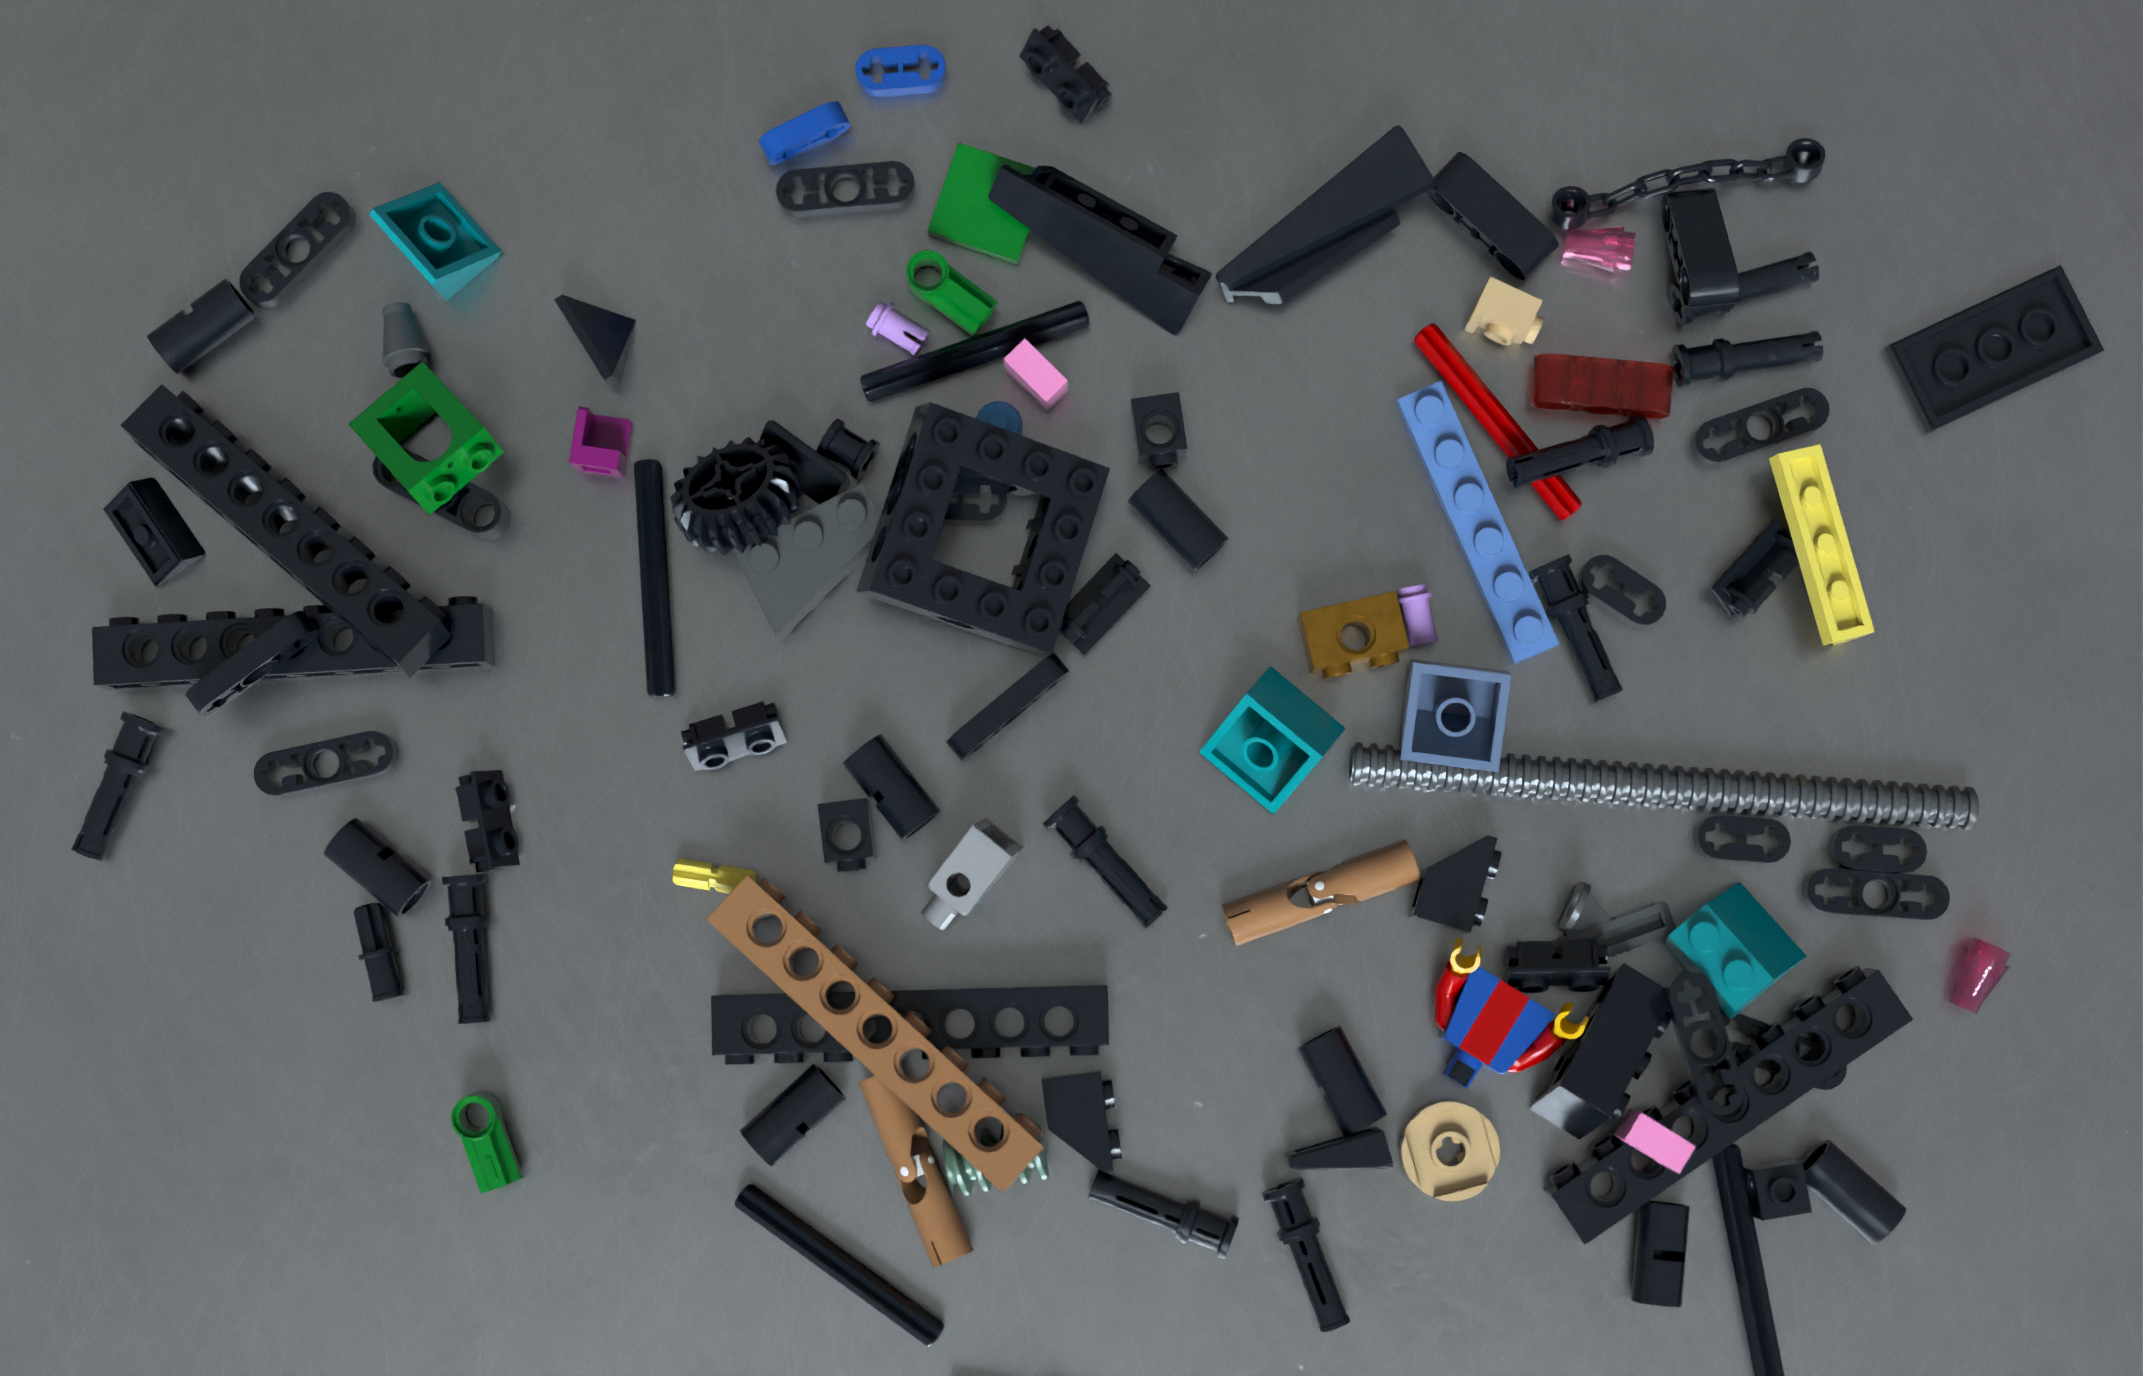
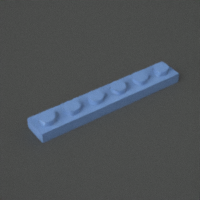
M1442 381L1397 399L1395 404L1512 665L1558 646L1559 641Z

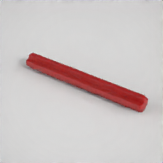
M1431 323L1417 333L1414 338L1415 344L1509 458L1539 450L1436 324ZM1560 475L1531 483L1533 488L1561 520L1569 518L1582 506L1581 500Z

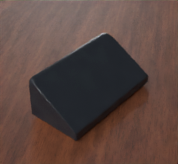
M768 420L765 424L759 440L767 439L771 445H779L787 453L789 459L793 460L799 472L798 477L801 481L802 492L816 503L821 504L849 488L851 484L847 473L776 421Z
M150 477L129 482L103 509L155 587L163 585L197 562L205 554L204 549L155 478Z

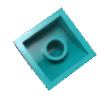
M1270 666L1244 695L1199 753L1274 815L1346 728Z
M1741 882L1701 907L1672 931L1665 943V946L1688 972H1697L1708 978L1714 988L1719 1007L1730 1020L1807 957Z

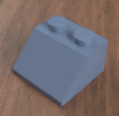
M1410 659L1403 712L1400 760L1499 772L1512 674L1504 670Z

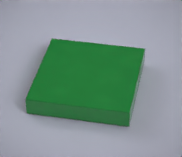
M958 142L927 230L928 235L1018 265L1030 229L990 201L988 195L1003 164L1010 165L1011 168L1024 175H1032L1036 168Z

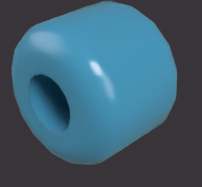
M994 401L986 404L979 410L976 416L978 420L1019 435L1023 434V422L1019 411L1013 405L1004 401Z

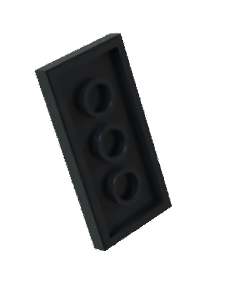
M2059 265L1885 347V350L1928 434L2103 352L2104 348L2062 266Z

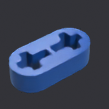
M929 45L871 49L859 57L855 68L860 88L866 94L873 97L934 92L943 85L947 72L943 55L938 49ZM928 59L931 67H938V69L930 71L929 79H921L917 71L904 72V70L919 68L920 60ZM881 63L884 71L898 70L895 73L883 74L882 82L873 83L871 75H864L872 71L873 64Z
M833 101L820 105L769 130L759 139V144L769 164L778 165L837 138L848 130L850 122L841 104L838 101Z

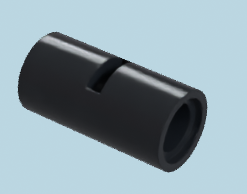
M225 278L190 304L193 309L191 313L188 314L181 310L147 335L154 349L175 373H181L256 318L249 304L228 279Z
M1163 469L1152 475L1128 500V503L1193 572H1196L1207 563L1229 540L1221 529Z
M882 734L865 743L843 762V765L869 799H875L877 802L876 808L902 841L918 832L941 812Z
M354 818L344 825L332 838L324 851V855L398 918L407 914L420 901L432 883L431 879L399 852H394L387 842L358 818Z
M1341 1025L1320 1034L1297 1048L1317 1087L1323 1088L1325 1092L1323 1098L1344 1137L1375 1123L1387 1115Z
M813 1063L750 1120L740 1132L753 1150L767 1164L773 1167L806 1137L805 1133L808 1130H814L847 1099L829 1076L818 1065Z
M1831 1140L1821 1143L1803 1161L1807 1186L1872 1244H1877L1886 1238L1904 1217L1906 1207Z
M1648 1201L1639 1207L1631 1301L1655 1306L1682 1307L1690 1206L1670 1202Z

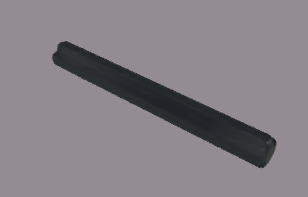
M1076 301L864 374L860 377V384L865 398L868 401H875L1008 355L1024 339L1034 346L1086 328L1089 325V315L1083 302Z
M644 459L635 462L634 478L646 683L649 696L665 698L674 695L675 686L662 468L658 460Z
M1731 1144L1712 1158L1754 1375L1784 1376L1741 1151L1738 1145Z
M748 1184L740 1192L734 1203L736 1208L924 1345L932 1346L943 1332V1322L753 1184Z

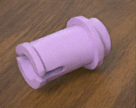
M880 301L871 313L866 326L873 329V336L876 337L878 334H881L915 357L923 345L908 337L906 333L909 332L921 341H926L930 329L924 328L895 310V303L890 302L887 305Z
M1426 584L1398 589V601L1401 606L1409 647L1438 641L1439 638L1436 634L1429 598L1433 597V592H1427Z

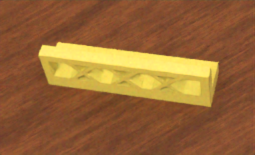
M1821 444L1778 453L1770 457L1769 461L1822 645H1837L1875 632Z

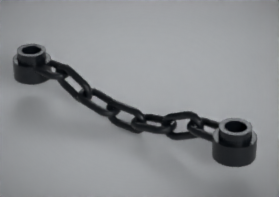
M1800 138L1790 143L1786 155L1768 158L1762 161L1708 160L1674 170L1664 169L1644 175L1635 182L1610 194L1597 193L1588 195L1582 188L1566 186L1557 190L1553 195L1551 217L1560 228L1575 230L1584 225L1588 219L1612 214L1616 209L1639 198H1653L1672 192L1678 186L1703 180L1708 183H1721L1739 179L1777 181L1791 178L1796 182L1805 183L1816 178L1821 173L1825 160V150L1819 142L1813 139ZM1784 163L1785 172L1770 174L1772 172V165ZM1798 163H1804V164H1807L1808 166L1800 165V164H1798ZM1731 166L1729 174L1711 176L1713 172L1712 167ZM1743 167L1756 168L1757 173L1744 172ZM1698 171V175L1680 178L1681 174ZM1666 177L1667 186L1647 192L1646 182ZM1633 190V194L1619 201L1616 200V198ZM1602 200L1604 209L1590 211L1591 202ZM1565 211H1573L1575 214L1565 213Z

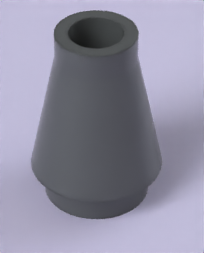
M397 302L385 306L382 309L384 318L382 363L389 368L390 375L403 378L422 361L428 366L427 361L431 354L413 317L411 305Z

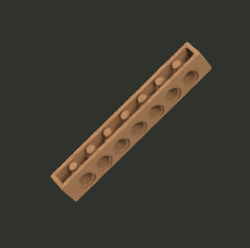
M747 875L706 920L1002 1193H1005L1044 1149L1037 1141L1043 1132L1022 1113L1015 1120L1000 1107L1006 1098L985 1079L978 1085L971 1081L963 1073L969 1064L948 1045L941 1051L935 1048L926 1039L932 1030L911 1011L904 1018L889 1005L895 996L874 977L867 984L863 982L852 971L859 963L838 944L831 950L826 948L816 938L822 930L801 910L794 917L790 915L780 905L785 896L765 877L757 884ZM770 916L779 918L782 923L780 936L772 942L760 941L757 937V926L760 921ZM803 950H813L819 958L817 969L808 976H799L793 969L794 957ZM840 983L851 984L856 994L853 1004L844 1010L832 1008L829 1002L830 991ZM878 1016L888 1018L893 1028L890 1038L881 1044L869 1042L865 1034L868 1022ZM913 1050L924 1051L927 1053L930 1061L928 1071L919 1078L906 1076L902 1069L903 1058L908 1052ZM959 1084L964 1087L967 1100L961 1110L946 1112L941 1108L939 1094L946 1085ZM989 1117L1000 1120L1004 1126L1003 1139L999 1144L992 1147L981 1145L976 1138L977 1125L980 1121Z

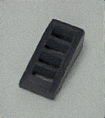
M1376 1126L1357 1131L1345 1137L1340 1136L1288 1151L1285 1155L1287 1165L1297 1170L1388 1169L1394 1167L1384 1131Z

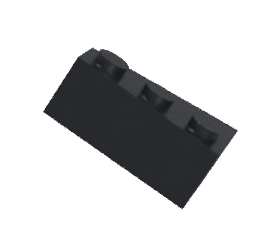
M1625 963L1611 973L1606 985L1601 987L1584 1016H1588L1589 1021L1583 1033L1575 1038L1566 1057L1560 1055L1553 1067L1557 1074L1548 1091L1540 1097L1536 1095L1529 1109L1579 1140L1609 1119L1616 1121L1630 1101L1631 1095L1625 1091L1632 1077L1637 1080L1643 1074L1652 1058V1054L1647 1052V1049L1653 1037L1659 1039L1672 1020L1665 999L1666 988Z

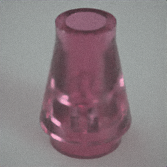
M1625 226L1581 231L1567 230L1564 259L1576 260L1617 275L1619 270L1631 271L1636 233L1624 231Z
M1973 937L1969 947L1963 946L1954 990L1949 1001L1977 1014L1981 1004L2010 968L2006 963L2011 953Z

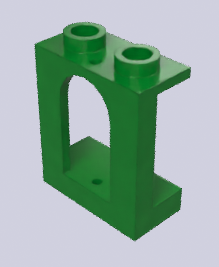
M423 361L348 423L429 516L440 506L447 503L454 494L480 472L486 470L494 460L504 453L482 424ZM434 413H437L452 431V440L449 448L435 460L428 462L416 461L406 453L399 443Z

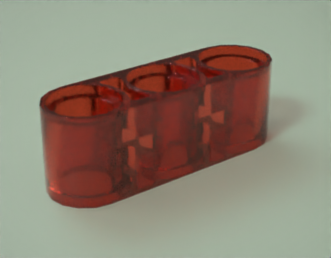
M1565 354L1534 356L1530 404L1535 408L1620 417H1630L1639 413L1646 419L1668 418L1671 411L1674 367L1661 363Z

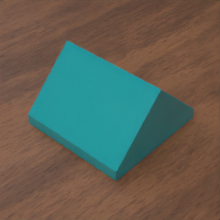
M440 182L372 208L369 214L446 301L496 260L502 252Z

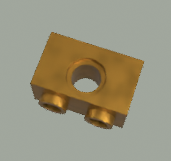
M1396 591L1300 612L1297 617L1310 674L1322 672L1324 679L1351 674V665L1370 661L1371 669L1399 663L1398 654L1405 653L1410 648ZM1350 625L1360 627L1367 637L1366 646L1359 650H1353L1345 646L1341 639L1342 629Z

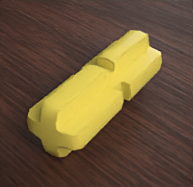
M679 858L673 867L672 881L679 886L710 890L711 887H715L717 892L730 894L747 875L757 883V873L752 869L720 865L719 868H715L713 863Z

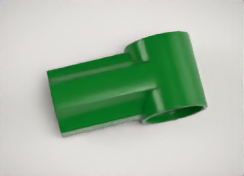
M933 250L917 252L910 258L906 266L907 285L914 297L928 302L973 337L987 322L998 305L997 300L947 264L946 259L940 253ZM933 266L941 272L942 276L935 285L923 286L915 280L916 272L921 267Z
M485 1091L473 1092L459 1100L451 1113L452 1127L461 1137L480 1193L495 1190L523 1178L502 1119V1105L496 1096ZM470 1103H479L488 1111L489 1120L484 1128L473 1127L467 1121L465 1112Z

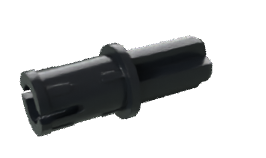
M370 903L355 908L354 917L363 952L358 957L359 960L365 961L373 996L372 1001L379 1002L405 995L404 990H402L394 952L398 951V947H392L383 906L381 903Z

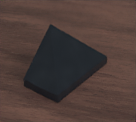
M563 294L554 299L605 382L612 390L619 386L636 320Z

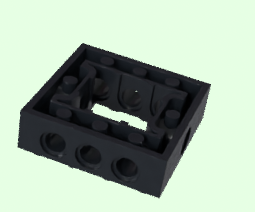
M932 402L915 407L856 592L1033 654H1052L1110 468ZM959 473L971 479L982 477L1009 487V493L1018 496L1041 495L1034 519L1028 520L1026 529L1030 530L1020 564L1014 565L1011 575L1015 576L1012 588L931 559Z

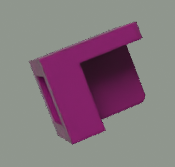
M578 407L569 463L577 471L624 478L633 428L632 422L628 419L595 415L589 408Z

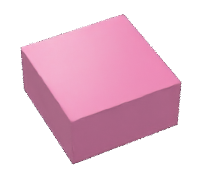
M1026 339L1020 342L1003 359L1005 372L1046 413L1068 393V380Z
M1631 1108L1614 1134L1664 1167L1679 1174L1696 1147L1645 1114Z

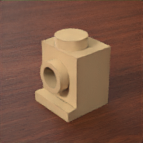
M1490 276L1464 330L1473 334L1476 327L1479 326L1485 329L1484 334L1489 339L1509 346L1512 342L1521 345L1523 341L1533 344L1545 319L1537 315L1543 300Z

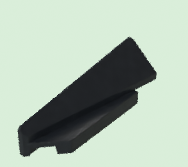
M1399 125L1393 127L1218 271L1215 277L1223 298L1227 302H1234L1239 296H1261L1266 304H1283L1401 225L1394 208L1436 187L1435 179L1404 129Z
M1003 164L989 192L988 197L990 201L1173 335L1179 334L1212 275L1206 269L1169 254L1178 235L1053 166H1037L1032 175H1024L1011 168L1010 165Z

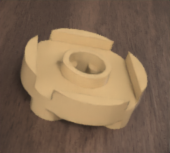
M1439 1101L1421 1108L1404 1125L1399 1147L1401 1164L1409 1180L1423 1193L1451 1202L1465 1200L1480 1193L1487 1186L1488 1181L1494 1174L1495 1168L1498 1167L1501 1153L1499 1138L1492 1123L1474 1107L1456 1101ZM1449 1136L1453 1143H1461L1463 1146V1152L1456 1154L1457 1163L1453 1165H1448L1446 1158H1438L1436 1154V1149L1442 1147V1139Z

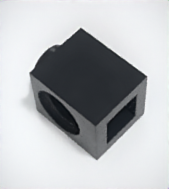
M1179 392L1131 399L1130 410L1138 464L1149 463L1150 469H1165L1177 466L1178 459L1186 458L1187 442ZM1159 422L1168 425L1173 432V437L1163 444L1153 443L1148 439L1145 432L1151 424Z
M862 798L818 804L824 863L828 865L837 864V872L867 869L866 860L877 859L870 800ZM845 823H854L861 831L859 844L851 850L840 849L835 841L837 829Z
M1783 1159L1744 1166L1754 1218L1764 1221L1812 1212L1803 1162Z

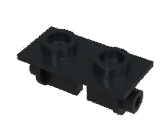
M1049 25L1040 32L1037 28L1033 29L1020 57L1026 63L1029 71L1034 76L1040 78L1057 97L1060 105L1083 125L1095 105L1101 108L1111 99L1112 94L1108 90L1110 84L1099 75L1088 61L1077 69L1071 66V64L1079 59L1081 54L1062 34L1060 29L1053 30Z
M1775 518L1711 587L1730 617L1737 614L1739 617L1744 618L1748 613L1755 614L1759 606L1777 588L1774 582L1768 578L1773 574L1784 580L1799 564L1792 537L1790 538L1779 519Z
M1115 553L1068 602L1059 632L1085 656L1151 585L1139 575L1141 572L1129 560L1124 561Z
M763 700L759 703L731 711L735 727L729 729L726 727L722 714L690 723L689 729L681 731L684 742L683 750L694 771L718 769L725 766L731 760L750 754H766L776 746L788 743L779 723L780 717L775 702L766 705Z
M502 770L472 771L469 775L458 777L460 786L456 787L455 790L458 796L462 822L478 819L479 824L478 828L464 831L469 864H475L476 873L492 871L497 867L520 865L517 852L518 838L512 826L508 805L509 791L504 782Z
M1597 940L1561 941V959H1552L1551 941H1516V946L1506 947L1507 966H1516V968L1509 969L1507 984L1511 987H1519L1520 992H1545L1549 989V986H1569V990L1573 992H1591L1597 990L1599 985H1606L1610 974V967H1599V964H1607L1608 952L1607 945H1597Z

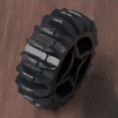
M747 437L741 444H736L731 439L724 448L717 449L713 446L712 453L706 457L696 456L697 464L694 467L683 469L684 478L674 483L676 492L670 497L673 504L672 511L675 515L674 520L680 531L684 533L686 539L694 547L703 548L707 554L718 550L725 556L733 548H736L743 554L748 545L756 543L761 547V540L769 535L777 537V528L780 525L791 524L790 514L800 509L798 499L803 495L801 481L798 477L799 472L793 460L789 459L787 453L779 445H771L767 439H762L755 443L750 437Z

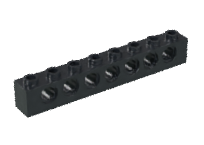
M161 384L120 425L135 444L406 676L411 678L451 637L441 622L446 616L445 613L426 596L417 601L406 590L411 585L391 566L382 571L371 562L376 557L375 554L358 538L353 536L347 541L336 531L341 526L324 509L318 507L312 512L302 503L306 496L291 481L284 477L278 483L268 474L272 467L253 449L250 448L245 454L233 445L238 440L237 437L220 421L216 419L211 425L200 417L204 410L187 393L181 391L176 396ZM194 433L193 438L188 443L178 445L182 437ZM228 462L224 471L211 475L213 469L218 464ZM256 491H263L261 497L256 502L245 504L249 495ZM298 520L293 530L287 533H279L281 527L286 522ZM326 549H333L331 556L326 561L314 563L318 553ZM368 579L366 586L361 591L348 593L350 586L355 581ZM396 608L403 609V613L397 621L383 623L384 617L389 611Z
M458 596L448 598V605L438 607L446 615L442 621L448 622L451 637L418 671L495 667L493 610L483 603L478 604V597ZM325 605L304 606L303 611L319 631L316 638L259 681L399 673L402 671L353 629H351L353 633L351 645L347 649L337 652L334 647V637L340 629L349 626ZM262 608L254 610V617L236 618V612L233 611L207 612L206 620L188 621V615L164 614L158 615L157 623L139 624V618L137 617L110 618L109 626L92 627L94 686L108 690L194 685L238 652L237 645L241 637L252 633L256 639L289 615H285L284 609ZM397 608L389 611L384 617L383 623L397 621L401 617L403 609ZM203 636L206 640V651L199 659L192 660L189 654V647L194 639ZM155 639L158 646L157 654L152 661L144 663L141 658L142 647L147 641Z
M1859 966L1848 970L1834 981L1837 988L1822 999L1819 994H1815L1793 1009L1797 1016L1780 1026L1778 1022H1774L1756 1033L1753 1039L1757 1045L1747 1049L1743 1055H1740L1738 1050H1733L1744 1087L1743 1101L1734 1112L1718 1115L1705 1111L1696 1101L1690 1080L1677 1087L1671 1093L1674 1100L1660 1110L1654 1105L1641 1112L1672 1131L1675 1121L1682 1116H1690L1693 1120L1694 1132L1686 1141L1696 1147L1680 1174L1664 1167L1655 1160L1645 1169H1635L1631 1161L1635 1148L1616 1137L1615 1133L1604 1137L1590 1148L1593 1155L1578 1166L1572 1161L1552 1173L1549 1177L1552 1184L1543 1190L1575 1237L1586 1245L1911 1022L1913 1018L1880 970L1870 968L1861 970ZM1850 1004L1855 1010L1856 1020L1850 1029L1843 1031L1837 1024L1836 1015L1843 1005ZM1809 1031L1813 1035L1817 1046L1812 1056L1802 1059L1796 1052L1795 1044L1797 1038L1802 1033ZM1724 1059L1712 1065L1715 1070L1711 1074L1714 1087L1706 1091L1708 1099H1714L1716 1093L1723 1088L1729 1087L1731 1089L1730 1084L1720 1083L1716 1073V1069H1726ZM1769 1059L1775 1067L1776 1074L1771 1083L1766 1086H1759L1754 1076L1755 1068L1761 1061ZM1601 1172H1609L1613 1178L1612 1190L1604 1197H1594L1590 1190L1593 1177Z
M1108 985L889 991L895 996L889 1005L899 1015L908 1010L916 1011L922 1015L925 1025L932 1030L926 1039L939 1051L948 1045L951 1049H971V1058L1001 1057V1048L1020 1047L1021 1057L1050 1056V1047L1070 1046V1056L1099 1055V1045H1109ZM830 992V1005L837 1010L847 1009L853 1004L856 994L855 992ZM786 993L711 995L712 1055H725V1065L755 1064L754 1054H774V1063H803L804 1053H823V1062L853 1061V1054L827 1030L824 1036L817 1042L809 1041L803 1037L800 1024L808 1013ZM1057 1006L1068 1009L1074 1019L1072 1029L1067 1034L1060 1036L1050 1033L1045 1026L1047 1012ZM1005 1008L1018 1010L1024 1018L1023 1030L1016 1036H1004L996 1027V1017ZM956 1009H964L974 1018V1030L968 1037L957 1038L947 1028V1019ZM761 1014L770 1016L776 1023V1034L768 1043L756 1040L751 1031L754 1019ZM886 1017L873 1018L876 1025L875 1032L868 1041L873 1044H881L890 1038L893 1029L892 1023ZM922 1051V1059L928 1060L927 1053Z

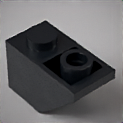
M1489 835L1482 837L1421 870V880L1418 881L1408 917L1463 934L1471 933L1473 925L1480 927L1488 904V898L1481 897L1486 878H1495L1502 852L1495 850L1498 838Z
M1100 1070L1043 1077L1041 1080L1048 1130L1102 1172L1114 1171L1112 1160L1121 1159L1122 1154L1118 1129L1108 1130L1106 1110L1115 1109L1112 1079L1102 1080Z

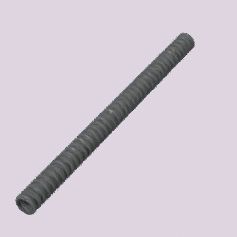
M1356 742L1354 747L1351 748L1349 780H1351L1353 786H1359L1360 781L1367 782L1368 787H1374L1375 783L1378 782L1382 783L1383 788H1389L1392 783L1397 784L1398 789H1405L1406 785H1412L1413 790H1420L1421 786H1427L1428 791H1436L1437 787H1442L1443 792L1449 793L1452 788H1458V792L1465 794L1467 789H1473L1476 795H1480L1483 790H1487L1490 796H1496L1498 791H1501L1505 797H1511L1513 792L1519 794L1520 798H1527L1528 794H1534L1535 799H1542L1544 795H1549L1550 800H1558L1559 796H1564L1565 801H1573L1574 797H1579L1580 801L1585 803L1589 802L1590 798H1594L1595 802L1599 804L1604 803L1605 799H1610L1612 805H1618L1620 800H1624L1627 806H1633L1638 801L1642 807H1649L1652 802L1656 804L1657 808H1665L1666 804H1670L1672 809H1680L1682 805H1686L1687 810H1695L1697 806H1701L1703 811H1711L1712 807H1716L1717 811L1722 813L1731 808L1735 814H1740L1743 809H1746L1749 815H1756L1761 810L1764 816H1771L1775 811L1779 817H1787L1789 813H1792L1794 818H1802L1804 814H1807L1810 819H1818L1820 815H1823L1825 820H1833L1835 816H1838L1840 821L1845 822L1849 821L1850 817H1853L1854 821L1859 823L1864 822L1868 818L1872 824H1878L1883 819L1886 825H1894L1898 820L1901 826H1909L1914 822L1917 827H1925L1929 823L1932 828H1940L1942 824H1945L1947 829H1956L1960 825L1962 830H1971L1977 821L1979 813V799L1973 787H1964L1960 791L1958 786H1949L1945 790L1943 785L1938 784L1930 789L1924 783L1918 784L1914 788L1911 782H1905L1899 787L1896 781H1889L1885 786L1881 780H1873L1871 784H1868L1866 779H1858L1856 783H1853L1851 778H1842L1840 782H1837L1835 777H1827L1825 781H1822L1820 776L1815 775L1810 780H1807L1805 775L1801 774L1796 775L1795 779H1791L1790 774L1783 773L1779 778H1776L1773 772H1767L1762 777L1758 771H1752L1748 776L1745 775L1743 770H1736L1734 774H1730L1728 769H1720L1719 773H1715L1713 768H1705L1703 772H1699L1698 767H1690L1688 771H1684V768L1678 765L1674 766L1673 770H1669L1668 766L1664 764L1659 765L1658 769H1654L1650 763H1645L1642 768H1638L1636 762H1630L1625 767L1621 761H1614L1611 766L1607 764L1606 760H1599L1597 764H1592L1591 759H1583L1582 763H1577L1575 758H1568L1567 762H1562L1560 757H1553L1551 761H1546L1545 756L1541 755L1537 756L1536 760H1531L1530 755L1527 754L1522 755L1521 759H1516L1513 753H1508L1506 758H1501L1499 772L1400 760V750H1393V745L1386 744L1384 749H1378L1376 743H1371L1369 748H1364L1362 742Z

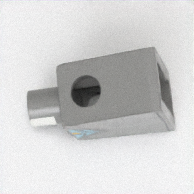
M987 818L974 824L927 884L928 888L935 895L921 911V914L931 924L941 930H945L958 912L966 917L975 910L1024 848ZM960 873L969 879L970 887L968 889L963 888L959 884L957 876Z

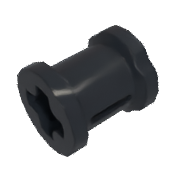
M837 418L822 437L817 452L826 458L828 456L851 470V476L859 480L873 462L880 443L874 439L870 441L865 440L845 428L844 421Z

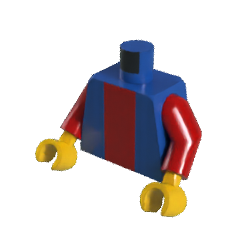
M1459 937L1454 940L1450 960L1447 962L1434 986V1021L1441 1029L1439 1038L1457 1049L1443 1071L1445 1076L1468 1089L1482 1065L1500 1075L1505 1074L1507 1071L1519 1073L1548 1059L1568 1039L1581 1036L1589 1021V1017H1584L1582 1022L1576 1024L1568 1021L1566 1016L1572 1010L1573 1003L1567 1002L1563 1004L1555 1021H1552L1555 1016L1553 1012L1479 967L1482 947L1478 945L1475 954L1465 956L1460 953L1463 938Z

